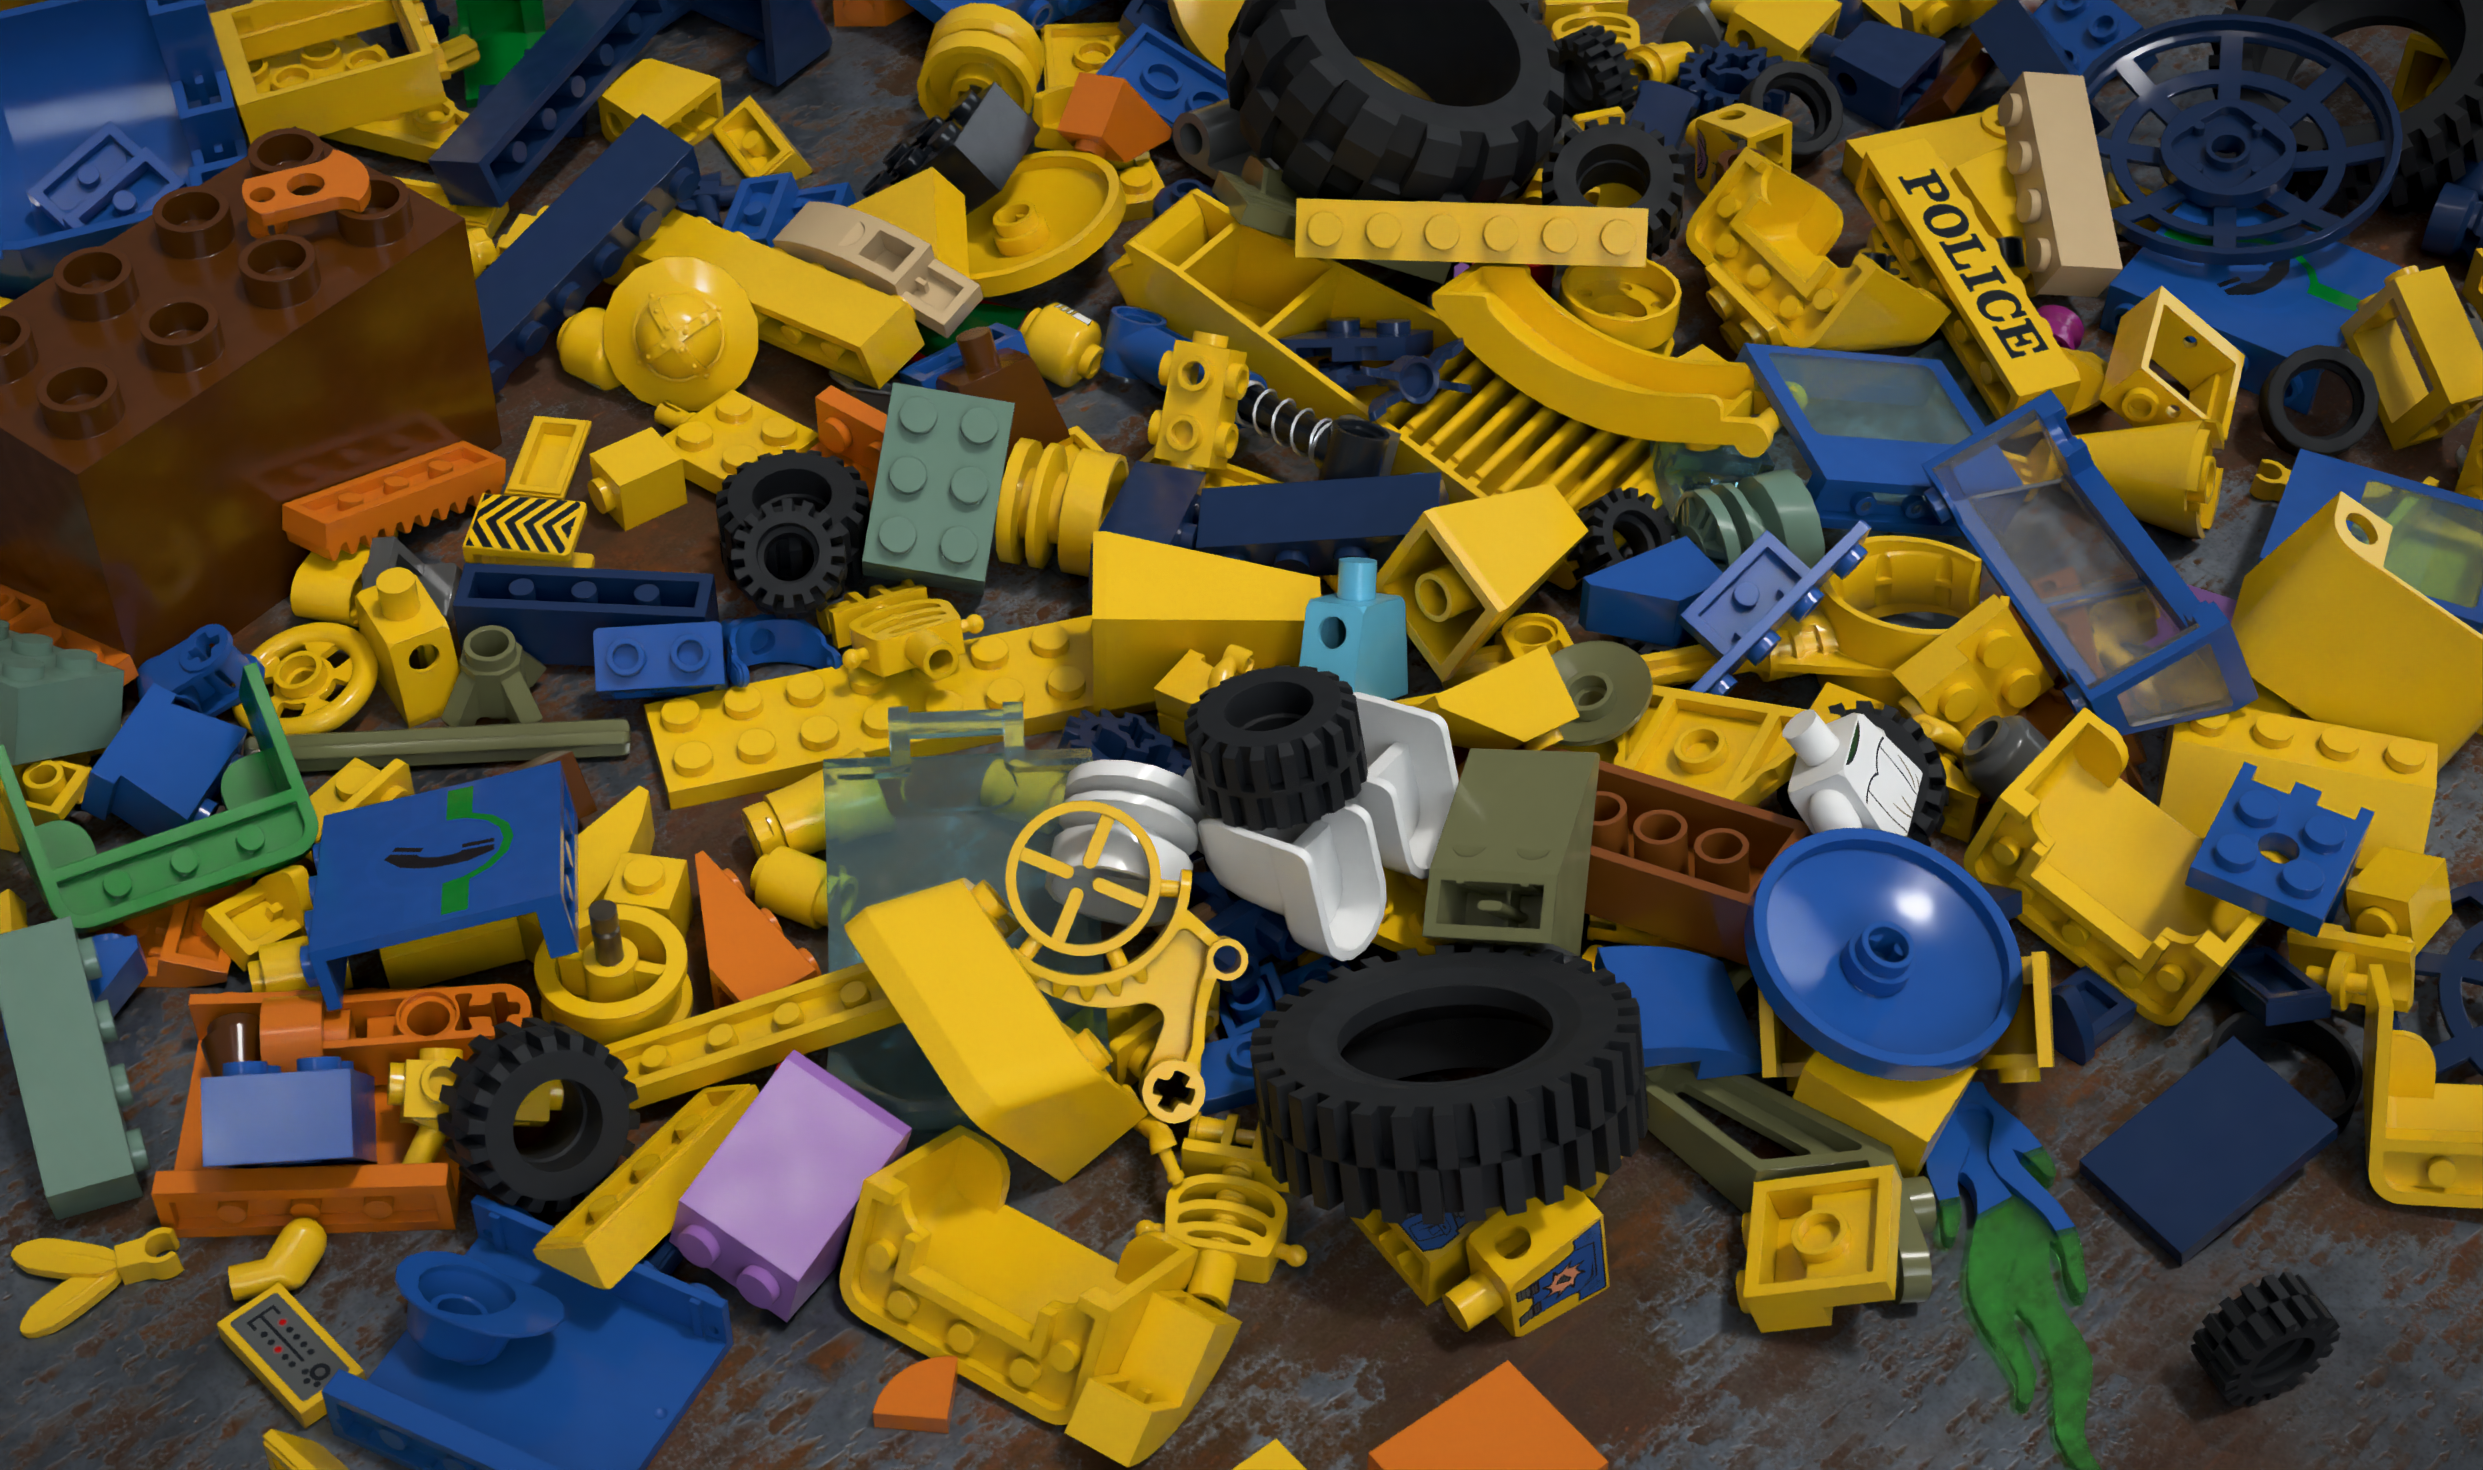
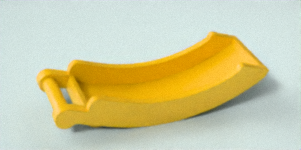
M1475 263L1432 294V306L1442 321L1458 339L1463 338L1464 345L1491 370L1534 400L1584 424L1633 438L1685 443V448L1692 451H1709L1717 449L1721 445H1734L1739 453L1750 458L1762 455L1773 443L1774 434L1784 426L1763 390L1758 386L1757 380L1746 363L1675 358L1646 351L1616 340L1581 321L1552 299L1532 278L1530 267L1527 264ZM1789 388L1804 412L1805 404L1803 397L1795 389ZM1753 414H1760L1757 418L1751 417Z

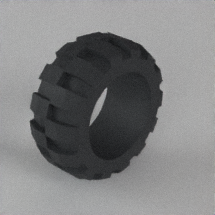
M1245 0L1228 33L1229 48L1225 53V73L1229 104L1231 109L1240 111V132L1258 158H1271L1283 171L1281 181L1304 199L1512 204L1514 200L1524 194L1539 167L1552 149L1554 138L1562 127L1564 74L1558 71L1559 51L1546 25L1533 23L1527 15L1529 3L1526 0ZM1354 56L1373 61L1404 76L1423 90L1434 102L1408 94L1387 83L1366 68Z

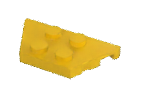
M1653 685L1652 698L1644 715L1632 728L1614 738V743L1618 750L1614 758V765L1755 807L1791 779L1798 754L1782 736L1783 729L1795 715L1807 709ZM1815 711L1825 724L1841 718L1838 714Z

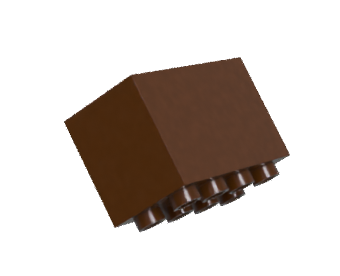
M295 126L293 128L277 129L261 135L250 145L248 156L201 185L184 187L167 193L156 202L151 216L104 245L83 248L65 256L56 265L51 278L0 309V584L45 602L54 623L129 654L137 670L148 659L159 656L189 638L199 628L208 624L224 626L233 636L291 594L295 573L311 551L290 542L286 531L282 530V504L463 440L489 452L502 444L465 218L408 188L401 180L384 175L363 163L370 178L371 198L361 214L353 210L339 209L288 221L289 228L284 234H275L273 225L268 226L270 235L259 239L251 236L248 232V219L242 196V185L245 179L316 163L327 158L333 149L338 150L321 141L316 134ZM303 186L292 193L302 196L312 195L319 192L322 188ZM211 643L209 646L212 648L215 644ZM133 679L123 686V692L139 701L136 679Z

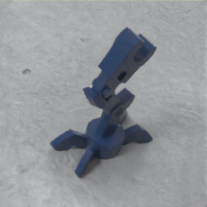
M1463 338L1436 348L1429 358L1403 355L1393 363L1378 368L1362 366V361L1332 362L1329 361V358L1318 361L1319 371L1348 393L1356 390L1357 386H1388L1389 391L1372 400L1368 409L1369 422L1376 421L1387 412L1386 408L1399 401L1424 404L1433 398L1438 388L1472 394L1471 385L1440 380L1438 371L1446 360L1454 358L1464 349Z

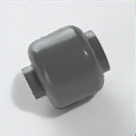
M2020 715L2005 716L2003 718L2000 716L1989 717L1978 724L1964 742L1963 774L1990 802L1995 804L1998 797L2051 742L2027 719Z

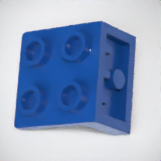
M2047 0L2033 14L2062 46L2080 76L2096 58L2114 44L2144 30L2142 25L2111 0ZM2152 55L2136 64L2146 73L2159 61L2156 55Z

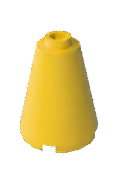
M2204 419L2072 435L2084 441L2094 465L2137 520L2188 538L2202 540L2205 538L2203 529L2210 530L2213 524L2223 477V468L2216 467L2215 457L2212 456L2213 449L2224 450L2223 427L2218 420ZM2053 461V464H2052V473H2056V472H2057V468H2056L2055 463H2054V461ZM2061 486L2064 494L2075 497L2068 487Z

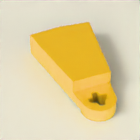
M1999 104L1976 114L1846 140L1841 171L1856 187L1865 151L1926 137L1938 157H1942L1945 160L1949 172H1951L1955 166L2007 144L2004 126H2001L1998 120Z

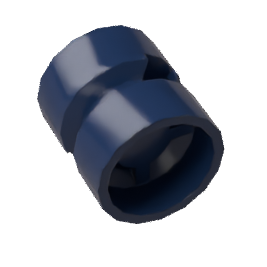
M2446 182L2429 219L2421 250L2449 259L2461 253L2465 255L2466 263L2470 265L2475 249L2483 248V202L2479 201L2477 191Z

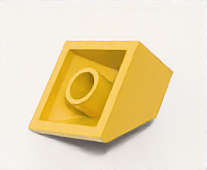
M1546 645L1434 695L1416 706L1417 708L1440 715L1447 723L1451 744L1469 749L1513 750L1523 745L1525 750L1541 751L1564 740L1559 728L1580 717Z

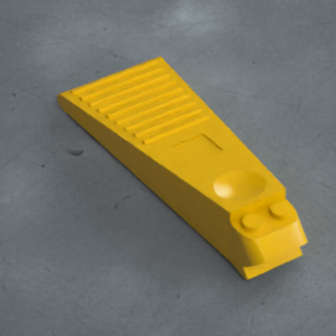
M1197 188L1188 192L1125 243L1123 247L1126 253L1107 270L1127 306L1138 307L1160 314L1166 318L1167 328L1192 340L1194 331L1229 337L1227 349L1247 352L1245 364L1249 370L1261 375L1266 381L1268 389H1274L1281 400L1293 399L1296 402V408L1300 410L1312 408L1315 412V417L1320 420L1331 418L1333 421L1339 419V416L1354 414L1369 421L1368 409L1372 400L1389 391L1388 386L1380 387L1377 385L1357 386L1356 390L1348 393L1319 371L1318 361L1326 358L1332 361V357L1314 356L1302 359L1277 339L1326 328V319L1336 317L1360 318V327L1376 328V321L1411 320V329L1433 330V351L1446 343L1458 339L1442 321L1436 310L1330 258H1295L1294 240L1239 224L1229 212L1228 206ZM1465 345L1464 349L1454 358L1446 360L1438 371L1440 380L1471 385L1472 394L1438 388L1433 398L1424 404L1399 401L1386 408L1387 412L1373 422L1401 434L1390 476L1408 475L1417 472H1441L1450 504L1553 483L1576 514L1579 512V509L1617 488H1622V491L1629 487L1638 489V497L1645 493L1655 497L1652 508L1655 510L1662 506L1698 469L1697 462L1701 459L1703 451L1686 449L1685 443L1651 441L1619 435L1584 424L1558 413L1508 383L1476 357ZM1431 354L1424 355L1423 357L1429 358ZM1395 360L1362 361V366L1378 368L1387 366ZM1613 529L1614 542L1619 550L1627 541L1618 531ZM1565 559L1547 580L1560 588L1570 590L1583 578L1576 581L1572 574L1573 570L1579 568L1577 560L1567 562V559Z

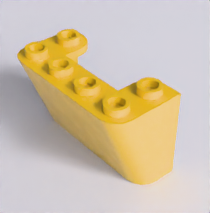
M2340 491L2244 576L2231 621L2233 631L2251 678L2284 699L2292 708L2305 713L2318 722L2438 744V773L2483 725V630L2482 634H2480L2385 569L2383 565L2393 526ZM2346 520L2356 523L2364 530L2368 537L2369 545L2358 541L2351 534Z

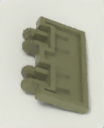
M1251 154L1243 165L1242 176L1219 170L1212 192L1224 205L1229 207V212L1239 224L1295 240L1296 199L1303 197L1281 181L1283 171L1280 167L1279 169H1274L1267 160L1259 159L1258 156ZM1360 259L1444 284L1452 264L1451 262Z

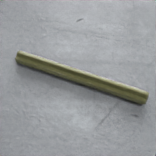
M624 718L285 735L299 772L338 771L355 757L377 769L385 768L395 758L409 764V767L530 761L551 751H573L576 759L619 757L630 754L632 742L631 728L628 720ZM250 736L245 740L244 757L260 752L255 736Z

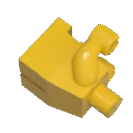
M1230 644L1226 648L1222 660L1213 667L1206 663L1204 654L1190 649L1153 688L1156 708L1158 709L1160 734L1171 736L1172 739L1188 745L1184 720L1188 719L1187 711L1190 706L1200 701L1199 696L1206 690L1219 686L1221 681L1234 676L1235 673L1242 675L1247 671H1251L1255 665V661L1250 658L1254 657L1253 651Z

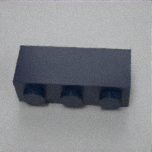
M1136 460L1098 531L1112 532L1197 551L1196 541L1202 488H1205L1206 472ZM1093 541L1090 548L1089 599L1093 598Z

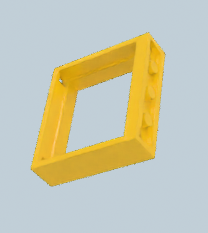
M259 0L210 13L250 145L261 135L277 129L293 128L295 126L299 129L310 131L317 136H322L447 102L442 81L451 79V73L446 63L443 48L439 46L434 27L430 24L424 4L420 0ZM396 22L410 52L408 55L259 95L248 65L250 61Z

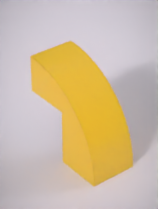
M1181 1289L1153 1292L1118 1373L1088 1377L1064 1433L1127 1468L1144 1461L1173 1435L1196 1406L1225 1359L1242 1321Z

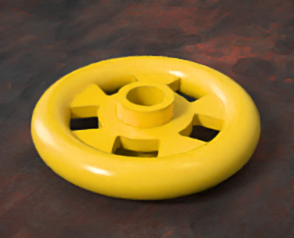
M315 622L292 627L269 638L250 654L261 661L265 668V685L273 683L275 695L270 698L285 735L328 733L339 728L355 716L365 705L373 692L378 678V659L367 639L356 629L338 623ZM338 650L345 652L350 657L337 668H333L332 664L327 660ZM336 685L346 686L331 702L325 701L332 694ZM242 703L232 706L233 713L239 724L243 728L248 729V732L254 736ZM285 708L303 710L301 716L280 718Z

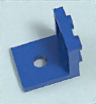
M2244 762L2190 866L2185 885L2317 938L2323 924H2334L2344 893L2350 882L2375 812L2361 807L2355 820L2318 806L2322 791L2296 782L2289 795L2253 781L2257 766ZM2266 850L2276 851L2285 855L2290 861L2285 864L2275 863L2266 859L2260 852Z

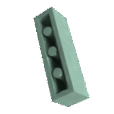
M71 916L0 934V1008L45 1196L56 1220L144 1196L138 1172L151 1169L141 1128L127 1131L122 1107L135 1104L125 1064L121 1063L111 1066L106 1043L119 1040L108 999L95 1002L90 980L103 977L94 940L92 937L79 940Z

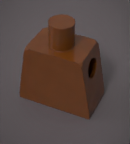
M989 327L969 329L956 337L964 365L939 375L936 380V389L1015 403L1005 466L1014 445L1020 438L1037 440L1041 442L1043 449L1050 443H1058L1070 438L1068 428L1034 360L1029 355L1012 348L997 350Z

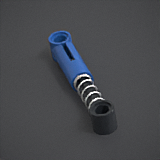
M1116 306L1110 311L1100 366L1114 375L1143 380L1166 392L1167 386H1162L1158 378L1161 358L1166 351H1173L1175 339L1192 342V340L1167 328V320L1160 314L1138 307ZM1201 364L1199 367L1197 384H1199L1204 377V369ZM1249 370V384L1246 394L1241 400H1238L1234 422L1238 429L1254 427L1261 436L1273 437L1279 446L1292 447L1298 456L1310 457V460L1320 470L1318 480L1381 476L1391 436L1382 427L1361 420L1345 418L1333 421L1331 418L1320 420L1315 417V412L1312 408L1300 410L1296 408V402L1293 399H1279L1274 389H1268L1266 381L1261 375Z

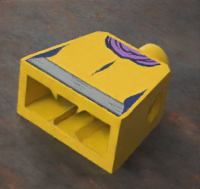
M1737 103L1695 118L1686 129L1685 140L1688 145L1695 149V181L1698 188L1707 196L1709 195L1711 176L1716 169L1718 157L1727 149L1737 150L1746 146L1764 153L1765 158L1791 172L1792 122L1786 118L1743 103Z

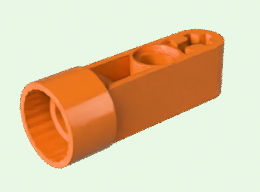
M505 983L344 995L343 1007L328 1011L323 994L264 998L260 1010L261 1061H267L268 1065L281 1066V1073L297 1072V1059L342 1057V1061H354V1070L373 1076L374 1085L388 1084L389 1063H405L406 1059L419 1060V1050L421 1048L463 1050V1060L467 1061L474 1053L468 1043L479 1034L492 1040L496 1038L495 1025L509 1021L521 1027L523 1018H533L531 1002L528 995L522 989Z

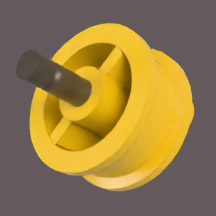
M598 900L591 904L589 909L578 912L579 952L551 959L545 938L537 950L534 961V974L538 991L542 997L543 1021L549 1024L551 1020L564 1024L604 1046L688 1019L691 1016L693 990L687 974L688 954L686 943L677 927L666 917L653 910L636 905L615 904L610 900Z

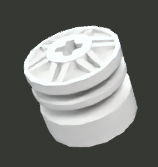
M1102 759L1082 763L1069 772L1064 795L1065 801L1062 803L1080 800L1095 801L1111 805L1131 816L1145 830L1156 849L1160 863L1161 879L1179 881L1181 869L1193 871L1194 865L1188 856L1197 849L1199 841L1198 822L1203 819L1205 806L1200 804L1194 784L1184 777L1160 767L1129 760ZM1078 811L1060 815L1059 824L1064 831L1055 836L1051 857L1072 866L1074 874L1071 878L1066 879L1047 871L1045 889L1055 901L1064 906L1069 891L1073 887H1079L1082 889L1084 896L1077 913L1095 920L1119 925H1130L1141 909L1097 892L1092 887V881L1100 877L1146 896L1149 886V869L1140 843L1129 829L1117 820H1114L1097 865L1092 869L1084 867L1082 859L1101 813ZM1159 896L1156 907L1145 926L1166 924L1172 913L1176 898Z

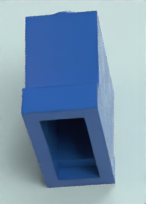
M153 682L90 771L81 810L104 821L112 812L147 837L215 815L219 804L214 802L220 792L222 777L226 769L233 762L244 757L240 754L248 729L174 704L177 696L176 693Z

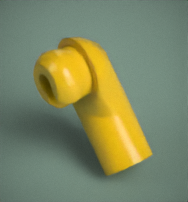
M298 1217L283 1228L264 1259L229 1265L228 1275L234 1302L255 1298L278 1282L287 1291L303 1286L325 1252L327 1235L324 1228L315 1219Z

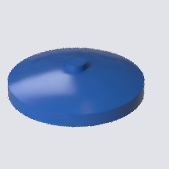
M1842 828L1815 833L1792 844L1776 857L1753 892L1747 907L1744 928L1746 954L1752 974L1764 998L1777 1016L1801 1040L1824 1056L1852 1070L1870 1076L1898 1081H1926L1954 1075L1981 1060L1994 1047L2017 1012L2023 986V968L2017 941L2009 922L1991 895L1973 876L1947 856L1916 840L1895 833L1867 828Z

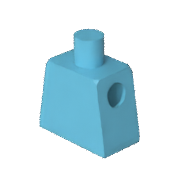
M1361 557L1340 558L1337 593L1310 599L1306 606L1299 667H1315L1318 672L1330 671L1339 676V681H1347L1352 687L1353 692H1361L1388 700L1408 694L1405 601L1399 595L1376 593L1377 560Z

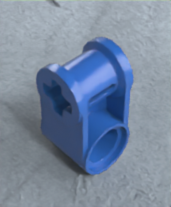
M208 624L199 628L189 638L159 656L148 659L138 668L139 676L135 679L139 702L154 682L177 694L174 704L214 718L232 706L242 703L238 694L243 666L257 662L263 680L265 668L255 656L243 654L233 645V637L224 626ZM211 643L215 644L212 648L209 646ZM233 682L235 684V687H231L229 685Z

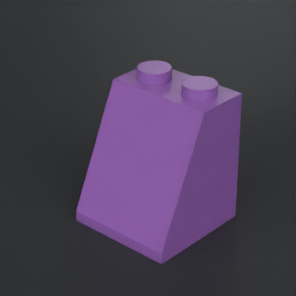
M793 1050L785 1058L680 1198L669 1242L679 1248L682 1255L689 1262L698 1267L710 1269L736 1287L749 1303L758 1308L768 1309L785 1322H788L844 1259L864 1179L904 1156L912 1128L796 1050Z

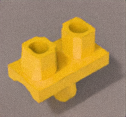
M2329 923L2323 924L2317 938L2291 927L2287 931L2289 962L2331 994V1009L2345 1011L2350 1003L2366 1005L2368 964H2383L2394 1004V1011L2409 1012L2414 999L2416 943H2413L2410 937L2386 933L2380 938L2346 932L2341 925Z

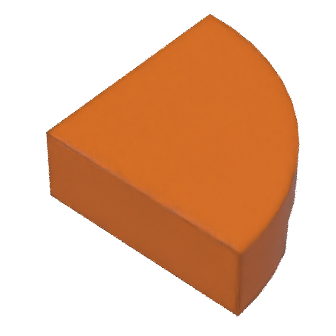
M958 1356L929 1358L917 1362L895 1375L877 1398L873 1409L874 1427L948 1434L959 1375L957 1373Z

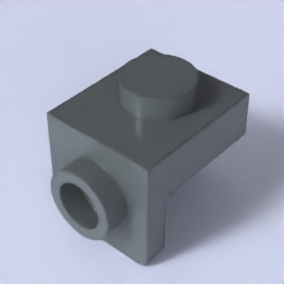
M395 536L372 538L368 562L362 571V590L376 585V579L383 571L394 567L406 568L413 572L414 575H417L447 623H450L454 618L453 602L462 575V569L455 563L424 564Z

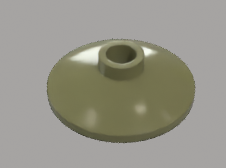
M1587 641L1568 646L1551 655L1580 715L1577 719L1559 728L1564 740L1558 742V744L1579 747L1607 742L1632 728L1646 712L1652 698L1653 681L1646 662L1631 648L1610 641Z

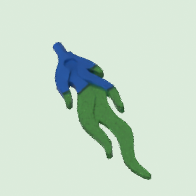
M1971 1080L1923 1166L1924 1176L1929 1180L1935 1197L1936 1215L1940 1226V1242L1945 1248H1952L1955 1245L1962 1216L1958 1183H1960L1970 1193L1974 1209V1231L1966 1267V1293L1971 1313L1979 1329L2001 1360L2015 1385V1409L2023 1414L2029 1411L2037 1379V1373L2027 1346L2014 1323V1315L2016 1314L2031 1330L2049 1366L2052 1382L2054 1436L2067 1464L2072 1470H2102L2090 1453L2084 1434L2087 1402L2093 1381V1358L2081 1333L2067 1316L2058 1298L2049 1267L2051 1248L2055 1251L2060 1262L2063 1283L2069 1299L2075 1306L2083 1305L2088 1293V1283L2084 1267L2083 1247L2076 1226L2060 1203L2046 1190L2053 1186L2057 1171L2043 1145L2021 1121L2001 1106L1987 1092L1983 1082H1973Z

